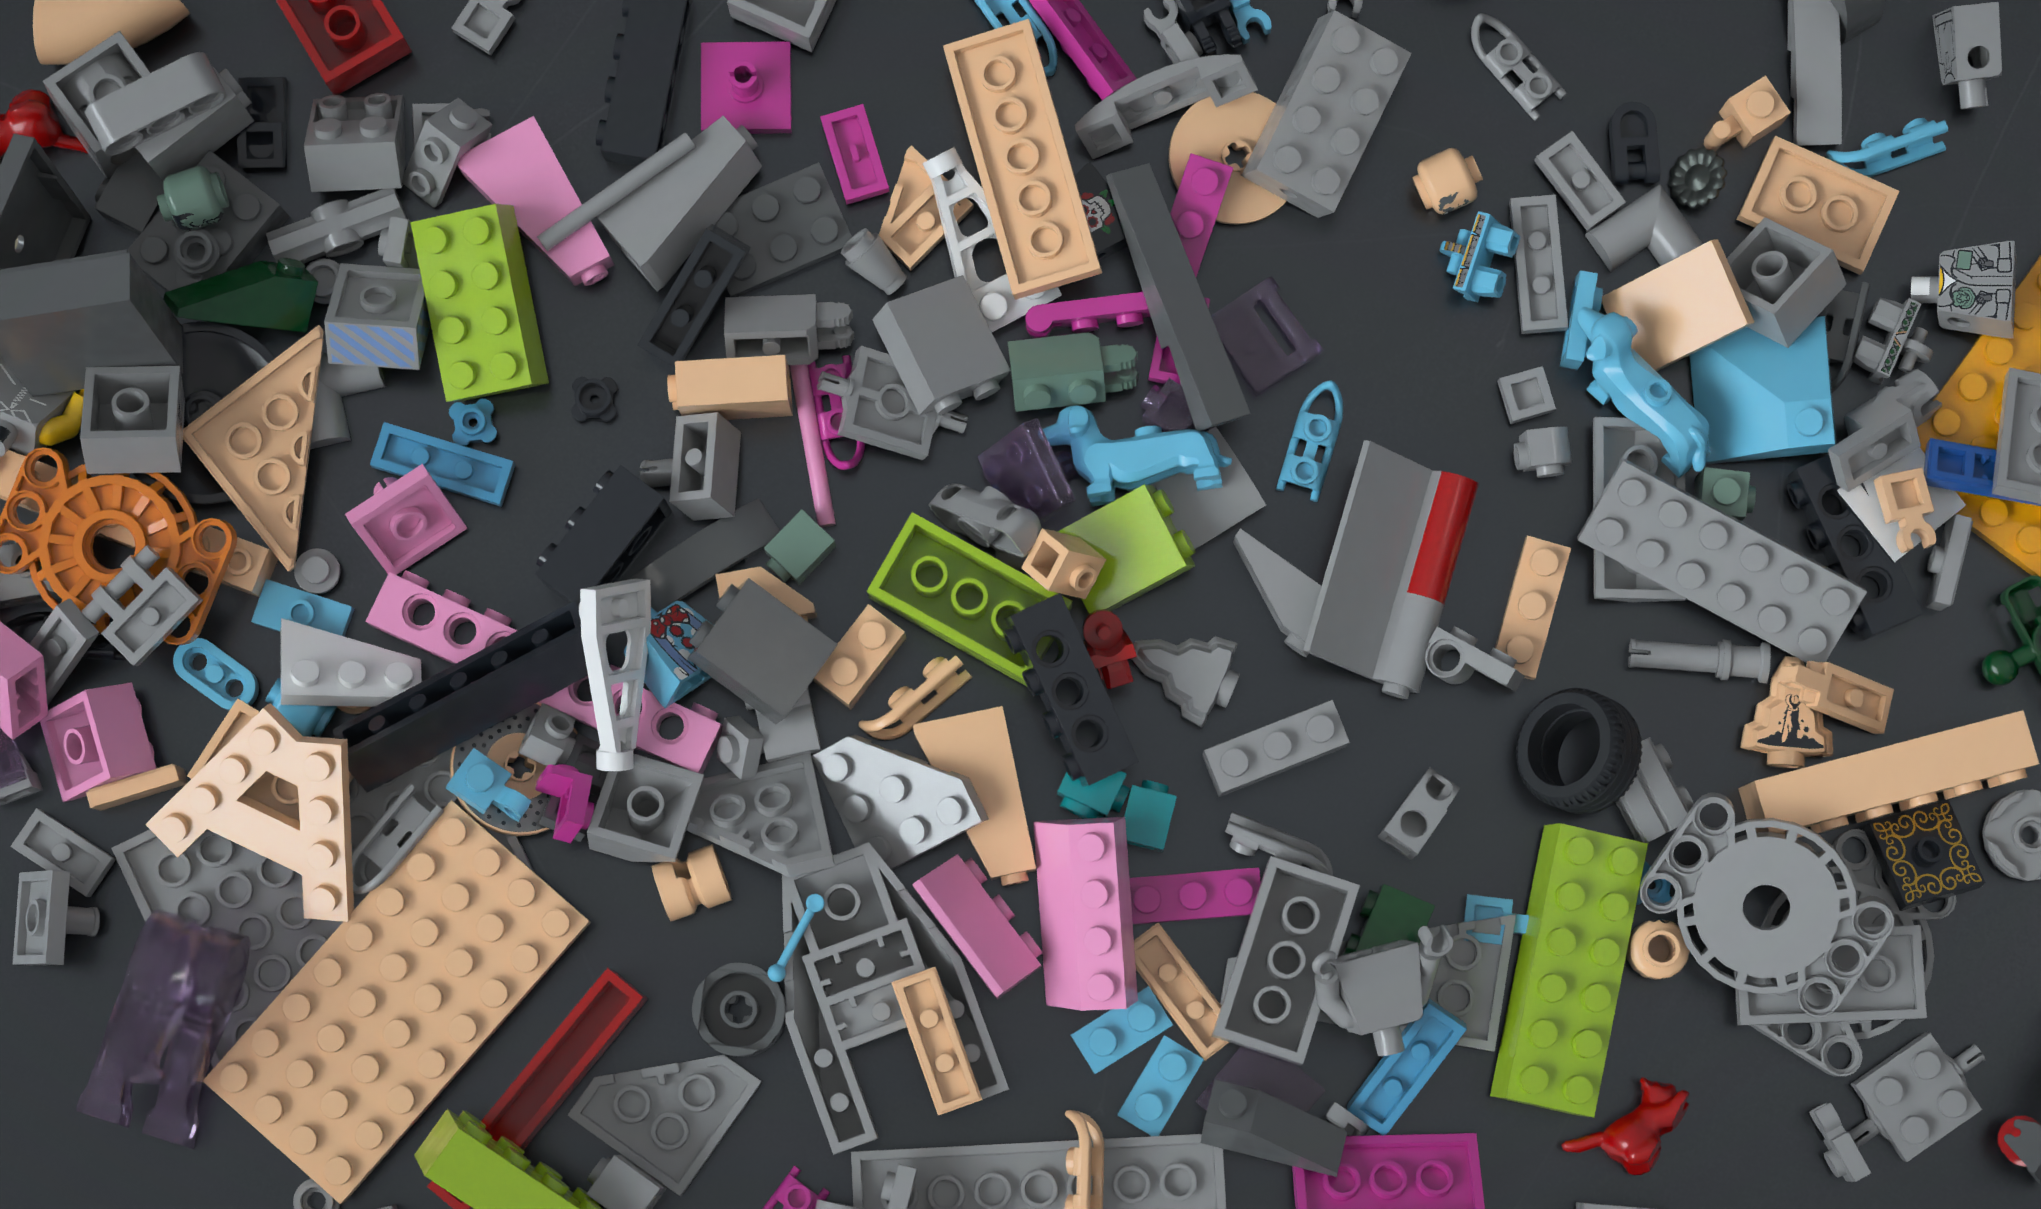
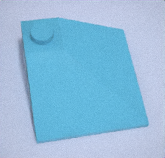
M1825 316L1816 317L1789 348L1745 327L1690 355L1694 408L1709 423L1708 447L1711 452L1706 457L1705 465L1828 453V449L1837 444Z

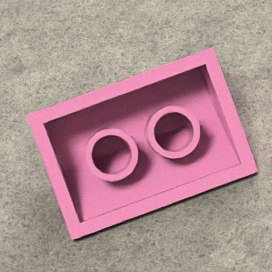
M957 854L917 880L912 886L998 1000L1041 967L1036 958L1043 952L1027 931L1019 936L1009 923V920L1015 917V915L1002 897L998 894L991 899L981 886L987 878L975 861L969 858L963 862Z

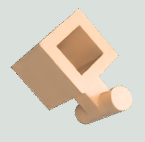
M1766 75L1726 101L1719 111L1724 120L1716 122L1704 139V146L1707 150L1717 151L1722 144L1736 137L1742 148L1745 149L1783 124L1791 112Z

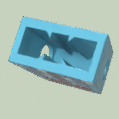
M675 601L658 613L651 607V630L646 638L648 654L644 683L664 708H667L712 678L687 659L695 646L689 643L690 639L705 620H708L683 601ZM626 645V647H625V649H624V655H625V656H626V648H627V645Z

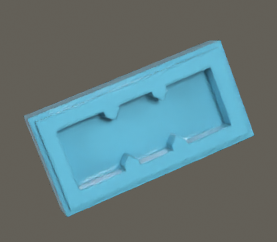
M266 579L251 622L280 632L281 618L345 637L355 608Z

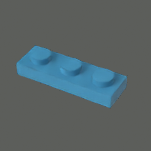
M386 422L383 423L370 462L372 468L402 477L423 464L441 489L501 507L516 465L514 461Z
M1429 998L1427 1004L1423 1007L1422 1018L1410 1022L1401 1033L1405 1050L1397 1054L1383 1056L1348 1102L1347 1110L1379 1134L1386 1135L1467 1030L1466 1023Z

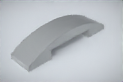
M1227 54L1194 58L1163 67L1121 87L1087 112L1075 124V129L1092 159H1095L1133 143L1131 129L1207 97H1211L1215 106L1219 107L1258 89L1241 55Z

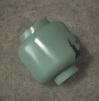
M202 165L168 175L163 182L164 194L157 196L158 205L166 222L174 220L176 225L184 232L193 231L221 221L224 214L223 208L229 207L228 196L219 173H211Z

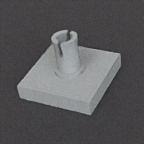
M46 870L19 873L13 965H64L66 934H83L87 936H95L97 934L100 923V914L97 907L68 906L70 871Z

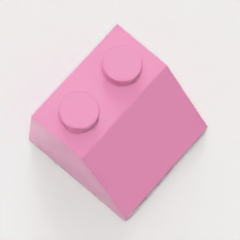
M132 682L84 690L48 710V716L40 721L63 802L86 797V792L89 789L157 769L154 761V749L148 740L142 719V707L136 698Z

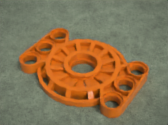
M42 447L32 450L25 457L1 513L0 548L5 542L13 540L21 547L22 557L19 563L13 567L5 566L0 560V573L15 575L29 569L32 581L42 599L53 610L59 603L45 585L44 581L46 580L53 591L62 599V602L70 598L82 612L93 600L91 594L101 584L107 586L122 570V568H106L97 561L93 552L94 538L99 530L107 525H122L134 537L136 546L134 557L146 545H149L159 554L160 558L148 569L155 578L166 567L172 568L184 581L188 572L196 568L203 570L208 576V586L199 595L203 601L188 615L191 623L188 633L180 638L170 634L164 640L168 644L186 645L196 640L201 633L235 551L237 534L233 526L225 520L209 518L198 523L196 514L185 494L167 476L161 473H146L157 480L151 485L144 481L130 478V473H115L114 475L92 477L91 474L86 473L85 464L70 471L68 460L61 452ZM49 455L57 463V474L50 481L42 482L35 475V463L42 456ZM78 477V483L73 485L72 480ZM166 488L177 498L184 512L177 513L172 503L162 494ZM32 498L38 503L40 513L35 522L26 525L17 517V507L22 500ZM188 522L190 529L184 532L182 524ZM211 526H218L225 532L226 543L220 551L212 553L204 547L202 538L206 529ZM39 561L41 562V566H42V569H41V570H39V566H38V562H39ZM135 582L119 600L127 607L143 589ZM105 613L96 624L92 623V625L99 633H102L109 626L111 617Z

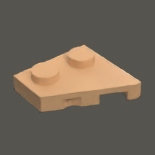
M912 145L906 151L904 163L890 199V206L879 232V236L889 251L910 271L945 238L932 182L923 166V163L928 160ZM940 175L942 180L949 181L943 175ZM967 198L958 201L954 206L953 212L957 224L974 208L973 203Z

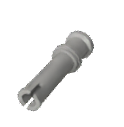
M1630 639L1629 653H1643L1647 655L1631 654L1628 657L1629 668L1640 667L1715 673L1716 678L1728 681L1730 676L1757 678L1759 683H1767L1771 659L1770 643L1762 642L1760 646L1732 645L1731 640L1723 639L1722 642L1718 641L1717 646Z

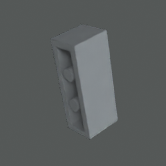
M1330 700L1204 750L1202 757L1218 797H1221L1346 748L1350 741L1333 700Z

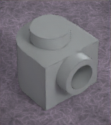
M1568 427L1526 430L1518 436L1519 443H1514V461L1517 470L1523 469V472L1536 470L1538 478L1563 475L1564 466L1572 464Z
M542 703L525 733L518 753L545 766L549 764L555 765L557 761L565 764L576 742V739L570 737L576 718Z

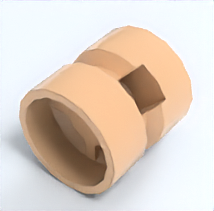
M713 844L689 852L687 860L684 862L676 859V862H661L651 866L662 903L671 922L695 914L697 905L703 904L709 909L732 901L728 882Z

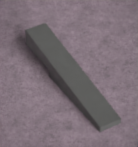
M1150 163L1108 174L1106 179L1161 349L1170 348L1195 429L1198 431L1206 430L1250 415L1251 412Z

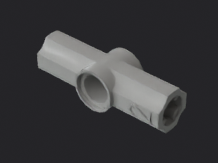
M382 189L350 202L348 200H336L321 205L311 212L310 217L268 232L266 236L276 263H278L279 258H291L305 264L325 255L326 257H338L353 252L364 244V240L380 235L382 229H389L391 217L407 218L396 190Z

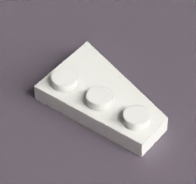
M281 618V705L376 707L422 682L421 659Z

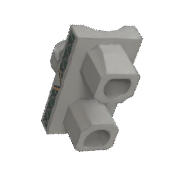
M1879 298L1875 302L1867 322L1888 331V334L1883 344L1863 335L1857 343L1853 359L1854 363L1871 372L1868 380L1881 385L1884 378L1890 377L1899 354L1903 355L1898 369L1906 373L1913 369L1916 361L1922 363L1930 362L1933 351L1924 345L1928 331L1916 327L1911 339L1907 338L1921 303L1910 298L1903 304L1884 298Z

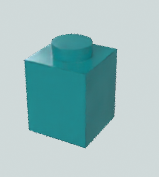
M1143 780L1141 787L1132 785L1124 815L1127 844L1163 852L1177 798L1175 795L1168 794L1169 786L1149 780Z

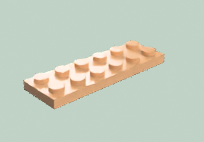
M1030 20L1019 21L943 45L1015 300L1102 274Z

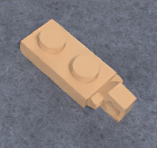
M1807 661L1806 667L1800 664L1795 666L1781 665L1777 683L1789 689L1800 691L1798 701L1806 704V707L1870 733L1884 734L1894 689L1830 662Z

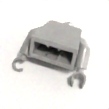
M1444 924L1440 926V932L1435 937H1433L1428 926L1420 927L1418 936L1423 943L1420 947H1418V942L1401 939L1336 957L1333 951H1325L1319 954L1312 963V969L1315 973L1317 1005L1339 1027L1346 1028L1348 1032L1359 1035L1372 1033L1378 1056H1388L1404 1051L1405 1047L1400 1025L1422 1018L1423 1007L1428 1002L1441 957L1448 953L1453 946V938Z

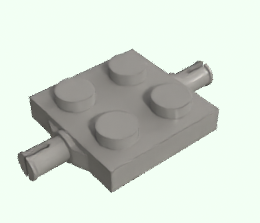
M860 346L856 350L852 371L847 379L826 373L825 371L821 372L818 379L817 390L842 396L843 412L837 434L923 460L928 456L932 435L938 426L962 434L967 425L965 422L968 421V415L953 411L938 415L937 411L933 410L919 415L890 355L884 352Z
M1924 1032L1852 1082L1851 1085L1862 1100L1866 1116L1868 1117V1119L1849 1131L1857 1148L1859 1149L1860 1146L1879 1134L1891 1143L1902 1161L1908 1162L1980 1112L1982 1108L1968 1089L1964 1074L1986 1060L1985 1056L1980 1053L1981 1050L1973 1044L1970 1048L1952 1059L1943 1052L1931 1033Z

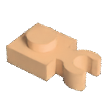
M1922 467L1882 475L1873 480L1885 524L1894 522L1899 524L1900 530L1896 536V544L1900 552L1906 553L1914 548L1911 540L1912 533L1917 534L1921 538L1924 549L1936 544L1935 531L1923 518V516L1934 512V507Z

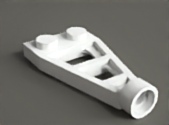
M955 147L923 163L932 182L955 278L961 275L964 276L991 332L1026 315L1031 307L1047 304L1062 296L1059 288L1056 287L1015 300L1007 273L991 282L980 280L976 274L972 259L973 249L978 242L986 238L997 239L983 188L965 169ZM951 169L954 170L955 174L951 180H942L940 175ZM964 198L973 199L988 220V225L985 229L968 237L961 233L953 212L955 204Z
M636 578L580 589L579 616L581 619V638L600 747L596 749V769L602 771H625L634 768L633 749L636 748L648 654L646 638L651 630L650 579ZM625 631L627 634L625 662L621 669L612 671L608 663L606 639L609 634ZM623 682L620 713L616 716L611 685Z

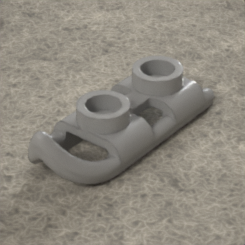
M1480 13L1475 17L1471 27V38L1476 54L1528 115L1536 121L1541 116L1535 109L1552 93L1561 100L1566 96L1567 92L1522 40L1504 23L1484 13ZM1482 23L1492 26L1506 38L1488 54L1484 51L1480 41L1479 29ZM1525 60L1535 73H1532L1522 61ZM1510 70H1513L1523 81L1517 88L1506 76Z
M411 783L352 852L353 893L355 895H362L374 890L391 876L444 812L438 805L430 812L412 798L411 795L416 788ZM391 818H394L398 825L389 836H385L380 831ZM408 832H411L412 835L400 848L398 844ZM363 853L382 870L371 881L358 886L354 880V870L358 858Z
M1232 811L1225 832L1233 835L1229 846L1236 852L1247 856H1254L1256 851L1260 849L1273 854L1276 858L1300 866L1305 864L1315 871L1333 876V869L1329 858L1316 845Z

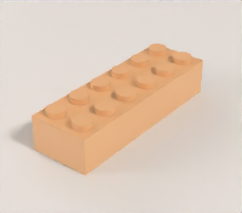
M2024 710L1763 778L1742 786L1738 790L1747 820L1775 818L1795 822L1804 827H1811L1812 831L1819 834L1849 825L1848 816L1855 815L1856 822L1860 823L1894 813L1893 804L1899 803L1900 810L1906 811L1938 801L1936 793L1942 791L1945 800L1983 789L1981 781L1987 780L1989 788L2015 782L2016 780L2027 778L2025 769L2038 765L2039 761ZM1774 827L1756 828L1757 832H1775L1780 834H1786L1787 830Z

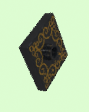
M1949 800L1871 821L1864 827V831L1899 911L1972 891L1986 883Z

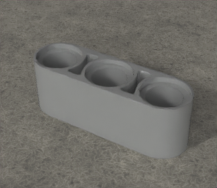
M196 52L184 56L96 100L86 108L85 115L106 155H117L216 107L224 101L226 92L207 54Z

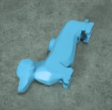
M1582 307L1577 318L1582 330L1592 342L1586 355L1587 359L1593 361L1592 374L1595 378L1588 386L1587 391L1603 405L1608 403L1611 398L1614 405L1623 415L1657 436L1668 452L1662 457L1661 462L1678 478L1688 472L1692 465L1696 472H1701L1705 467L1706 457L1711 452L1708 447L1709 423L1706 418L1686 402L1669 382L1662 378L1631 348L1632 338L1638 332L1637 326L1627 316L1622 317L1615 312L1604 315L1588 307Z
M1078 405L1064 408L1059 412L1058 420L1055 424L1036 432V438L1044 445L1071 446L1076 471L1091 483L1086 487L1091 506L1105 505L1115 501L1116 487L1124 490H1135L1144 484L1151 485L1178 473L1193 474L1197 491L1222 488L1219 466L1228 467L1232 463V458L1221 455L1215 437L1205 431L1186 429L1162 432V428L1159 426H1145L1134 431L1135 437L1110 440L1100 433L1093 413Z

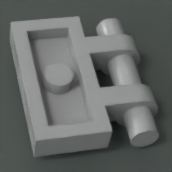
M146 545L135 557L130 555L120 565L122 570L107 586L101 584L91 594L93 600L82 610L85 617L93 623H96L105 613L113 619L101 634L133 666H139L203 601L172 568L166 567L156 578L150 573L148 569L160 556L149 545ZM136 582L143 591L125 607L119 599Z

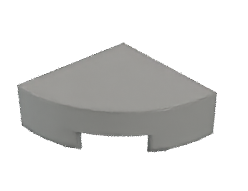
M1331 1102L1323 1114L1324 1120L1346 1130L1348 1136H1365L1370 1129L1366 1123L1336 1102Z

